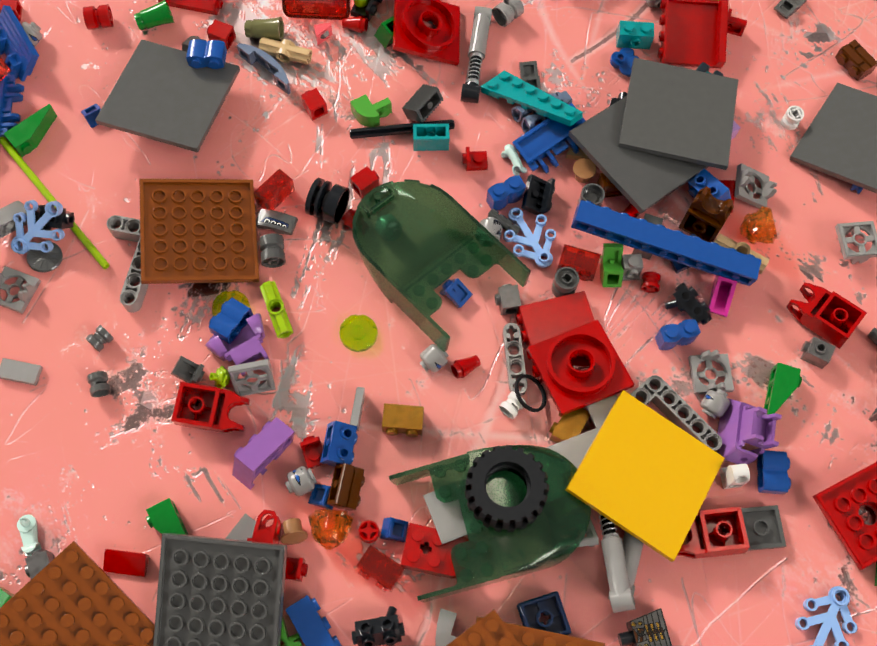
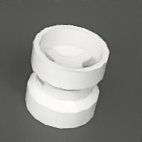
M790 106L781 119L782 126L788 130L796 129L804 117L803 109L799 106Z
M512 391L508 395V399L499 405V409L507 417L514 419L518 415L519 409L524 407L518 401L515 392Z

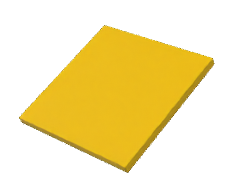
M623 390L565 491L672 562L675 560L725 458Z

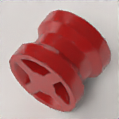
M644 272L642 274L643 283L641 284V290L647 293L659 292L660 285L658 283L661 280V275L656 272Z
M364 521L358 529L359 536L365 543H374L379 538V527L374 521Z

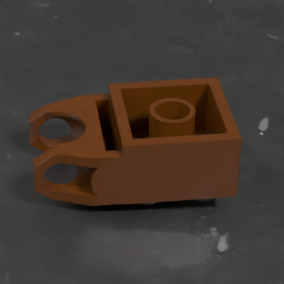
M707 186L700 189L678 228L691 235L695 234L704 241L713 242L734 208L733 200L727 199L723 201L716 199L711 194V189Z

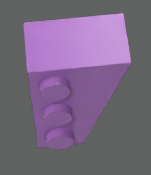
M277 417L272 422L268 421L258 435L254 434L244 448L240 447L235 452L232 475L251 490L254 486L253 481L259 473L264 475L267 471L265 467L273 459L277 460L292 443L295 431Z

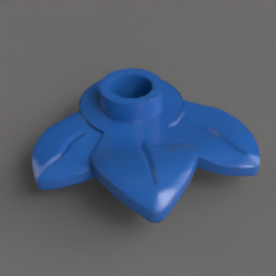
M622 48L619 52H614L611 55L610 63L614 68L619 69L622 74L630 77L634 57H639L634 55L633 49Z

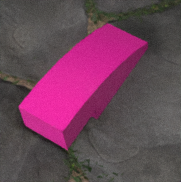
M715 276L708 306L711 309L710 313L727 317L737 281L722 276Z

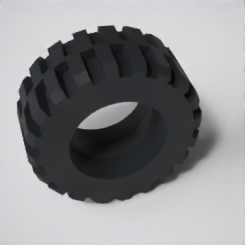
M506 445L505 449L495 446L492 451L485 450L480 458L477 457L473 461V465L467 473L465 498L468 501L467 506L469 510L474 513V518L477 521L481 520L483 526L487 528L490 526L494 527L497 532L507 530V533L514 532L515 529H525L528 524L536 521L537 517L541 514L548 498L547 472L542 470V463L540 461L536 462L534 460L535 455L531 452L527 455L523 453L524 448L518 447V450H514L512 445ZM502 471L518 475L527 487L525 499L519 505L512 507L496 504L490 499L486 491V484L490 476Z

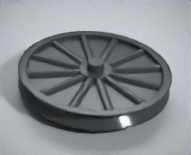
M53 243V250L47 253L41 250L30 249L27 253L29 266L38 272L54 270L60 265L63 258L60 247Z

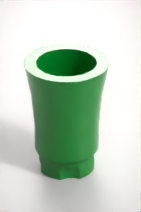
M162 0L134 14L140 30L175 23L166 0Z

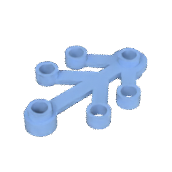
M35 200L26 201L24 208L27 216L23 212L16 213L13 216L16 237L11 241L12 250L19 254H25L30 249L41 250L44 253L52 251L54 246L49 240L41 243L30 241L34 237L51 238L55 241L65 237L64 231L60 228L53 231L41 230L52 217L62 214V204L58 201L48 202L45 205V213L36 222L35 211L38 209V203ZM27 221L28 232L24 235L23 223Z
M517 207L512 208L509 211L508 219L513 224H517L525 236L515 235L513 230H506L504 232V240L506 242L519 243L514 246L513 255L532 259L541 268L549 267L553 261L550 248L552 241L555 240L556 231L553 229L546 230L544 236L546 241L542 249L538 242L543 226L546 225L547 217L543 214H539L536 217V227L532 234L523 219V211ZM551 233L553 237H549L547 234ZM510 234L512 237L508 238L506 235ZM522 245L532 247L534 252L524 250ZM520 249L522 252L518 253L515 250ZM541 256H545L547 259L543 260Z
M836 586L829 590L828 596L817 599L809 598L803 602L804 609L809 612L817 610L819 606L830 604L826 613L808 618L799 617L795 620V626L799 630H807L810 626L822 623L813 645L810 646H824L830 629L835 638L834 646H839L840 642L844 646H849L836 618L838 611H840L844 620L842 630L847 634L857 631V624L853 621L847 607L850 602L848 591L843 587ZM836 594H839V595H840V597H841V600H840V601H838V600L836 599V597H835ZM809 601L814 605L812 609L808 606ZM800 620L805 622L804 628L801 627ZM848 623L852 625V631L848 630Z

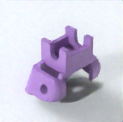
M260 313L246 319L248 324L241 329L239 335L231 344L220 339L219 336L213 335L205 345L209 351L222 361L228 360L230 362L233 360L235 365L255 362L262 357L269 359L261 345L263 343L262 339L265 338V332Z
M729 399L731 404L725 414L720 417L717 432L722 438V446L717 450V453L723 456L724 460L735 464H750L757 459L758 453L763 454L765 449L779 446V442L774 441L776 420H780L782 415L777 413L767 415V409ZM747 443L759 449L748 451L742 449V447Z

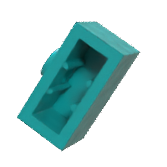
M619 22L616 32V47L650 50L654 39V23Z
M413 124V151L449 150V124Z

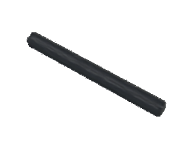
M441 120L350 129V138L413 133V124H449L450 130L455 128L454 120Z

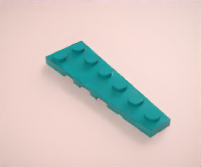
M505 70L480 86L481 93L497 99L500 97L507 99V103L512 105L517 103L523 109L536 110V114L568 126H572L583 118L582 111Z

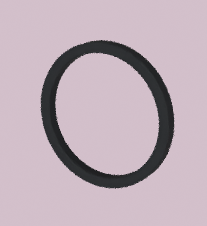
M528 374L518 377L514 388L520 404L528 411H541L546 405V393L541 383L535 377ZM522 378L532 380L539 387L542 394V404L539 408L528 406L521 398L519 382Z

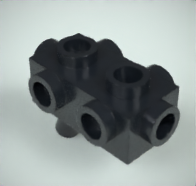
M38 205V209L35 211L36 222L45 213V205ZM63 208L62 214L52 217L41 230H51L52 227L60 229L73 228L74 213Z
M685 283L675 288L676 292L673 295L676 300L665 302L667 310L678 307L681 312L685 310L692 319L697 321L698 325L701 323L705 325L712 320L709 314L711 309L704 301L700 302L697 299L699 294L692 286L689 288Z
M390 606L385 617L355 622V631H352L353 644H358V646H379L384 644L392 646L397 642H401V636H405L403 622L399 623L398 615L396 614L397 609Z

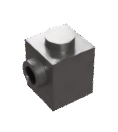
M505 284L498 288V293L495 294L496 306L499 305L501 315L518 312V308L521 306L518 285Z
M813 337L809 342L805 341L801 348L803 354L800 359L823 369L830 362L836 347Z
M40 549L34 551L32 556L25 558L27 564L25 565V572L27 576L31 579L34 578L54 559L53 553Z

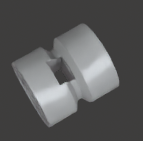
M503 0V2H500L492 9L494 19L503 27H506L514 18L516 19L524 13V6L521 0Z

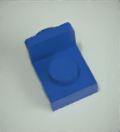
M458 278L448 279L442 285L443 289L439 292L441 295H446L457 308H461L473 295Z

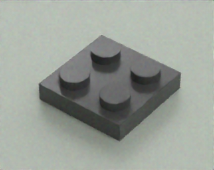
M778 505L741 508L750 546L747 551L786 547Z

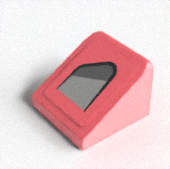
M331 23L314 25L317 45H320L333 35Z

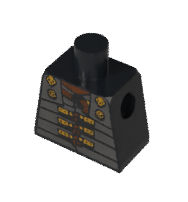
M657 609L627 622L628 631L618 634L620 646L631 644L632 646H672L662 609Z

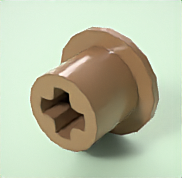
M586 158L577 160L573 165L575 179L580 183L588 182L596 173V165Z
M291 518L283 522L284 535L281 537L283 544H298L307 539L308 534L302 530L300 519Z

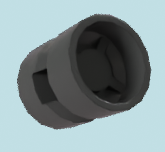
M595 183L585 185L582 188L578 204L583 200L591 201L595 205L601 206L605 197L604 189Z
M275 233L261 236V264L269 268L284 265L286 263L283 251L284 237Z
M562 267L557 270L551 288L555 297L575 293L579 283L577 271L571 267Z

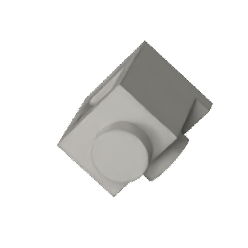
M642 254L622 255L621 264L624 271L622 281L640 280V273L643 269Z

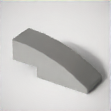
M440 609L435 646H446L457 638L451 635L457 613Z

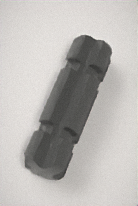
M492 209L488 213V217L496 218L502 224L503 229L513 230L515 235L520 232L521 228L517 224H512L513 222L502 214L499 215L497 210Z

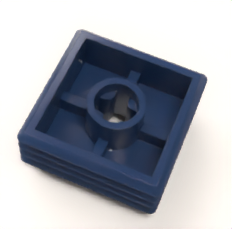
M557 591L521 602L517 605L523 626L564 635L571 634V628ZM540 613L549 617V620L546 621L547 625L539 622Z

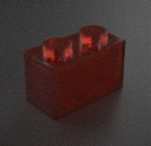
M279 168L253 192L256 203L263 209L274 210L295 191L293 179Z
M564 244L557 270L562 267H571L577 271L580 280L593 281L601 254Z
M371 544L356 565L359 570L358 574L366 580L369 578L377 582L375 586L383 592H386V590L392 592L405 573L403 566Z

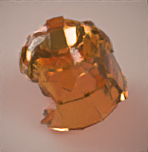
M762 206L756 213H748L741 224L740 234L752 244H756V242L774 243V240L778 237L772 209Z
M315 509L314 513L308 516L313 539L324 549L328 550L338 547L346 540L349 528H351L353 518L348 515V511Z

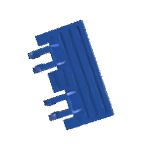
M3 5L0 12V55L5 53L7 56L3 69L8 72V76L15 75L16 79L19 77L21 81H25L26 77L31 75L39 54L11 7Z
M0 74V137H5L4 133L17 125L14 122L20 121L18 113H11L12 103L22 102L23 95L20 93L24 92L23 85L15 84V75L7 76L6 74Z
M547 118L513 141L512 144L532 172L540 166L546 174L549 172V168L542 160L543 158L547 157L554 167L559 165L550 152L551 150L556 156L569 147L575 154L579 152L578 146L568 134L569 131L586 120L581 118L572 126H568Z

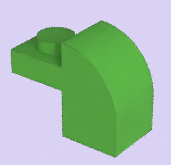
M365 94L350 101L352 114L360 124L367 127L379 126L380 118H384L392 113V104L389 98L372 105Z
M603 243L602 256H600L602 287L622 286L624 272L621 264L623 244Z

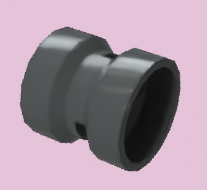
M99 325L96 328L95 334H89L85 339L100 352L104 348L103 344L110 343L114 338L105 328Z
M98 371L87 376V381L91 385L90 395L92 397H103L111 393L110 385L107 384V372Z

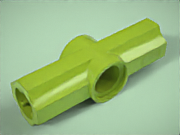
M264 282L259 287L277 338H287L294 332L276 282ZM276 307L281 308L278 312L272 311Z

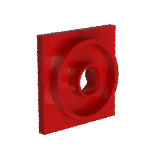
M395 0L392 50L458 66L460 55V6L440 0ZM423 21H431L436 29L427 27Z
M599 320L527 347V351L561 416L634 387L633 380ZM578 356L585 357L589 360L590 367L584 371L576 370L572 366L571 360Z
M877 462L812 496L859 570H863L877 562ZM861 506H868L875 512L876 521L873 525L865 524L862 517L859 516V508Z

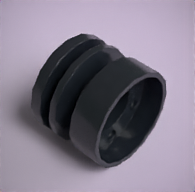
M318 177L313 182L306 198V214L314 215L317 218L323 215L325 221L338 224L349 202V188L338 184L332 187V182H325V179Z

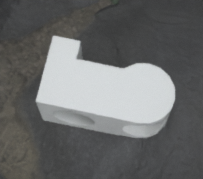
M747 464L728 465V467L719 469L723 489L742 487L750 480V471Z

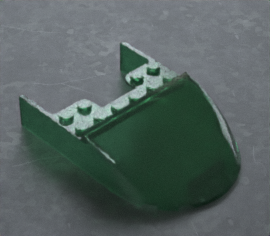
M404 179V182L394 183L390 181L384 183L365 195L358 204L353 216L352 232L355 245L373 280L391 303L394 302L443 352L448 349L450 336L430 317L442 305L441 297L434 291L438 286L459 270L469 278H478L495 264L500 265L522 287L527 284L531 270L452 196L433 184L427 185L420 183V180Z
M512 445L514 450H518V447L524 448L523 453L527 455L531 452L535 455L534 460L542 463V470L547 472L549 492L546 504L536 521L528 524L525 529H515L514 532L507 533V530L497 532L494 527L489 526L487 528L483 526L481 520L477 521L474 518V513L469 510L467 506L468 501L465 498V484L469 468L472 467L473 461L477 457H481L482 452L487 449L490 452L493 450V447L468 451L467 454L390 475L389 479L395 485L431 476L438 500L443 503L459 500L469 541L455 545L451 551L457 584L449 588L417 596L418 601L428 602L544 570L568 558L584 539L591 516V507L565 491L577 468L567 458L551 449L535 445ZM499 471L492 474L488 479L486 491L490 499L496 504L512 507L522 503L527 494V487L517 474L510 471Z

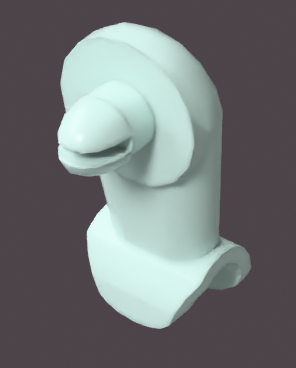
M511 144L505 145V151L501 153V157H508L511 160L513 174L515 176L519 175L520 171L527 173L528 170L523 167L516 148Z
M29 514L22 516L17 522V528L23 543L21 549L25 556L30 557L34 551L42 549L38 542L37 520Z

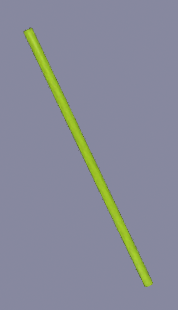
M0 137V144L48 202L57 201L7 139ZM74 222L73 228L70 229L101 267L107 269L110 264Z

